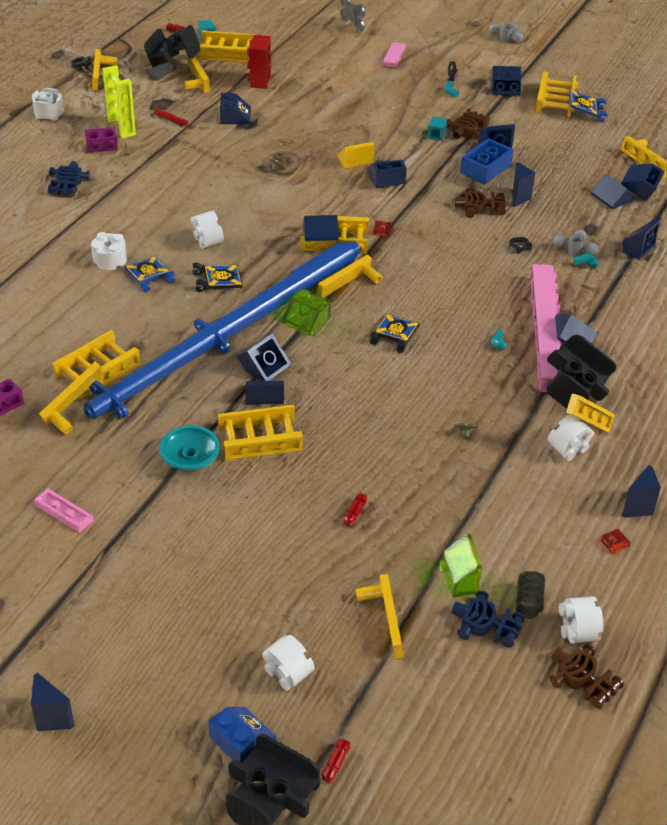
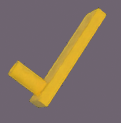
M95 49L92 90L98 91L100 64L117 65L118 57L101 55V50Z
M187 55L188 67L196 79L184 81L185 90L202 88L204 93L210 92L208 76L196 57L190 59Z
M630 136L624 138L621 151L640 164H654L665 171L662 178H667V161L647 148L648 142L646 139L635 140Z
M366 255L319 282L316 295L322 299L363 274L376 284L382 280L383 276L370 266L372 258Z
M94 362L39 413L42 421L47 426L52 422L65 435L72 431L73 425L60 414L103 374L101 366Z
M576 394L571 395L566 413L608 433L615 414Z
M388 574L379 575L381 584L355 589L357 601L384 598L395 659L404 658Z

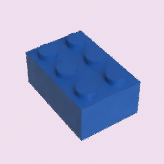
M488 138L462 156L460 173L480 183L487 184L512 165L514 149Z

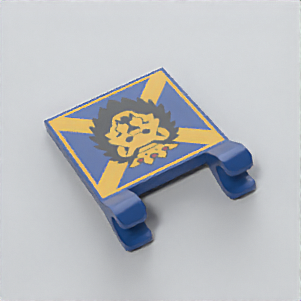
M573 89L569 90L571 108L595 116L600 122L605 121L602 116L607 117V112H597V107L602 110L604 106L600 104H606V99H596Z
M156 256L124 266L125 270L138 282L143 292L150 291L149 281L162 276L165 277L169 284L175 282L173 278L174 272L169 271Z

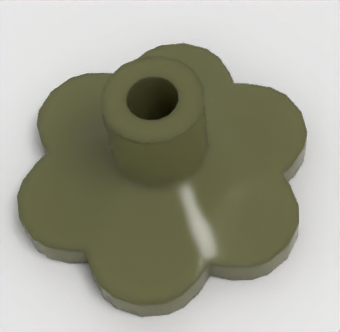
M273 157L270 158V161L274 164L271 168L274 172H277L278 168H286L279 160Z
M459 423L454 424V427L462 430V437H470V430L477 429L478 425Z

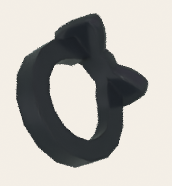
M82 56L72 60L71 64L73 67L85 66L88 69L92 60L90 56ZM78 61H85L81 64H75Z
M450 61L448 65L449 78L447 80L454 82L458 69H456L455 61Z
M514 237L509 240L510 247L515 248L518 254L523 250L531 251L532 243L527 238ZM514 242H524L525 245H522V246H521V245H515V244H513V243H514Z

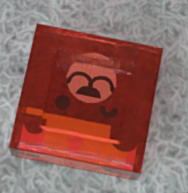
M375 221L373 235L389 237L392 222Z
M619 529L601 535L600 539L612 554L629 548L631 543Z

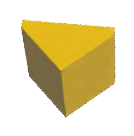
M374 142L345 147L337 154V157L345 169L374 163L375 144Z

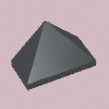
M162 61L148 70L147 74L158 81L174 71L176 67L170 62Z

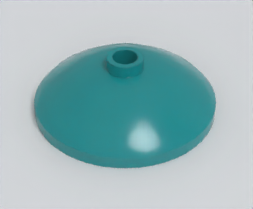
M188 425L175 428L168 432L160 442V455L163 461L175 469L184 471L198 470L210 465L217 458L220 451L217 436L209 429L201 426Z

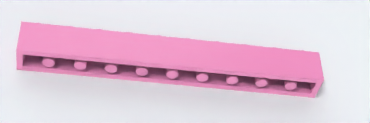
M533 264L531 291L539 392H547V386L558 373V370L548 363L547 357L554 350H559L563 344L557 339L555 315L560 312V305L558 304L559 294H557L558 283H556L557 273L554 272L553 265Z

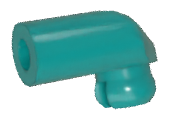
M447 81L444 86L445 92L457 98L459 91L452 88L454 86L453 82Z
M589 253L573 258L576 266L585 263L591 268H596L599 265L598 259Z
M498 329L491 338V344L500 351H503L507 347V343L503 339L504 331Z

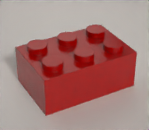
M254 35L247 48V56L250 59L247 63V69H250L248 82H250L251 88L267 89L271 77V36Z

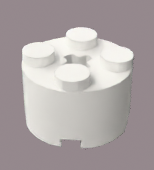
M44 88L42 92L38 93L37 90L32 94L33 109L37 119L55 121L63 114V100L59 90Z
M213 210L190 218L192 226L195 227V231H193L196 241H199L201 249L224 241L221 225H218V217Z
M100 232L92 240L93 263L97 264L99 269L114 270L116 266L121 265L122 267L125 265L127 254L122 234Z
M568 415L558 423L560 427L557 430L553 428L548 436L550 445L567 461H571L577 453H584L589 449V441L595 433L582 420Z
M596 597L567 598L564 603H559V614L563 618V625L561 626L563 639H568L572 644L601 640L598 634L603 632V616L601 607H596L594 601H598Z
M285 634L262 653V657L267 663L264 665L266 672L271 677L276 675L280 679V685L286 691L296 686L315 669L311 657L306 659L303 654L306 652V649L291 635L286 637Z

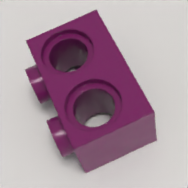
M115 127L85 130L88 153L118 150Z
M10 378L0 382L1 416L24 404L22 390Z

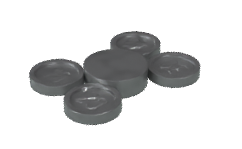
M341 0L343 7H345L340 11L342 20L344 22L349 20L355 21L356 30L358 32L363 31L364 22L361 19L365 16L363 5L351 4L350 0Z

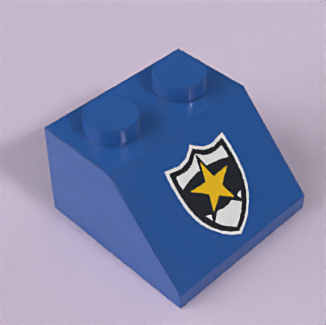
M226 707L208 721L209 737L232 760H237L240 763H243L256 746V737L260 733L268 735L272 739H277L246 707Z

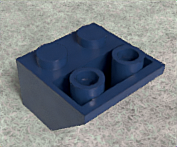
M493 66L490 78L492 95H521V66Z
M402 159L372 163L367 168V172L376 188L406 184L407 167Z
M652 163L631 165L621 185L639 198L647 201L656 190L665 171Z

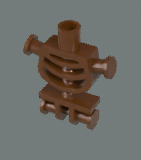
M468 109L463 113V117H458L454 122L447 119L446 128L452 127V135L455 139H459L461 136L467 138L475 136L478 139L480 132L478 127L484 128L489 123L490 117H485L482 113L478 115V112H471Z
M468 187L465 190V197H455V206L465 207V215L468 218H473L475 214H482L486 206L491 207V215H494V211L498 215L506 213V201L503 193H498L494 197V192H491V199L487 200L482 192L475 191L473 187Z
M585 644L583 651L577 648L570 655L558 647L551 656L552 659L560 664L557 675L553 674L550 676V681L555 688H559L562 682L572 689L583 688L591 684L586 690L584 699L588 701L591 698L593 706L601 709L604 702H609L612 698L611 696H615L618 693V688L621 689L625 686L624 681L619 676H614L612 682L609 681L613 672L610 669L599 679L594 677L597 661L593 657L596 650L592 645ZM587 666L590 668V672L586 671Z

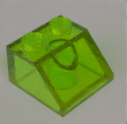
M302 288L291 298L281 323L311 336L331 318V301Z
M466 534L444 550L443 560H440L441 572L446 575V588L450 589L453 598L476 595L479 589L482 565L471 534Z

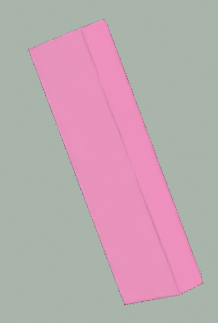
M393 42L383 60V66L396 68L406 49V44Z
M46 489L33 500L35 506L79 533L94 521L93 515L50 489Z

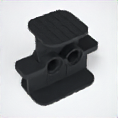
M188 25L184 30L182 28L178 29L168 38H165L161 29H157L145 41L144 49L151 66L154 67L162 61L169 62L172 57L180 53L179 50L185 49L188 57L193 59L200 51V43L193 26Z
M578 334L572 335L560 346L559 350H554L547 357L548 363L554 366L558 373L546 390L548 395L566 409L572 394L579 395L587 400L592 396L595 400L601 401L609 393V389L604 385L609 376L615 372L617 365L584 337Z
M260 733L256 737V746L243 763L233 759L228 764L230 776L242 784L235 793L230 792L226 796L227 813L232 821L239 825H273L285 809L305 818L309 813V803L306 801V798L312 790H317L320 786V769L310 758L292 750L274 738L272 739L270 736ZM261 781L262 783L255 784L254 782ZM276 793H282L283 795H281V796H276V795H274V794H276Z

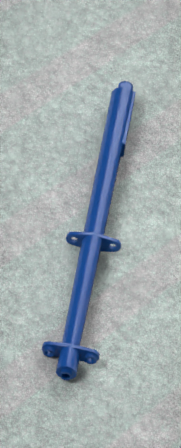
M339 242L293 270L292 274L210 325L199 318L196 319L194 326L198 333L109 389L96 380L89 388L92 394L97 396L84 403L83 411L88 418L96 419L112 409L118 418L127 417L128 411L122 402L214 347L227 354L230 352L227 339L312 289L319 282L354 263L355 258L360 253L359 245L356 242H348L347 244Z

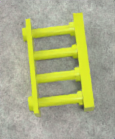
M117 65L102 68L108 122L117 121L119 123L121 138L136 135L131 80L119 79Z

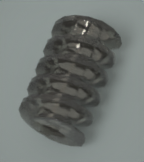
M524 571L518 576L516 612L522 613L525 619L536 618L538 613H541L544 609V583L546 578L537 571Z

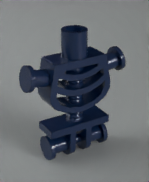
M75 161L70 162L69 166H60L58 169L50 167L49 176L55 175L56 180H51V184L48 186V194L56 193V195H60L63 192L64 196H67V194L75 196L77 185L81 184L82 178L90 180V171L82 172L81 167Z
M481 590L476 592V598L473 597L468 606L455 601L451 614L462 617L461 628L457 631L460 638L468 640L470 633L476 636H484L493 627H496L498 629L495 633L494 643L498 644L502 635L504 637H502L501 643L506 647H513L514 639H517L518 632L522 628L521 623L525 621V616L522 613L514 612L511 619V609L507 608L502 620L496 619L495 605L488 601L489 594Z

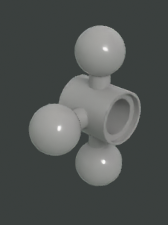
M515 22L502 24L501 28L496 23L491 24L489 27L491 34L500 33L499 39L503 42L511 41L512 37L515 42L523 40V33L517 31L518 25Z
M581 229L572 234L569 240H566V237L562 234L556 235L553 239L556 247L568 246L567 252L572 256L581 255L582 250L594 256L599 250L596 243L584 244L587 234Z

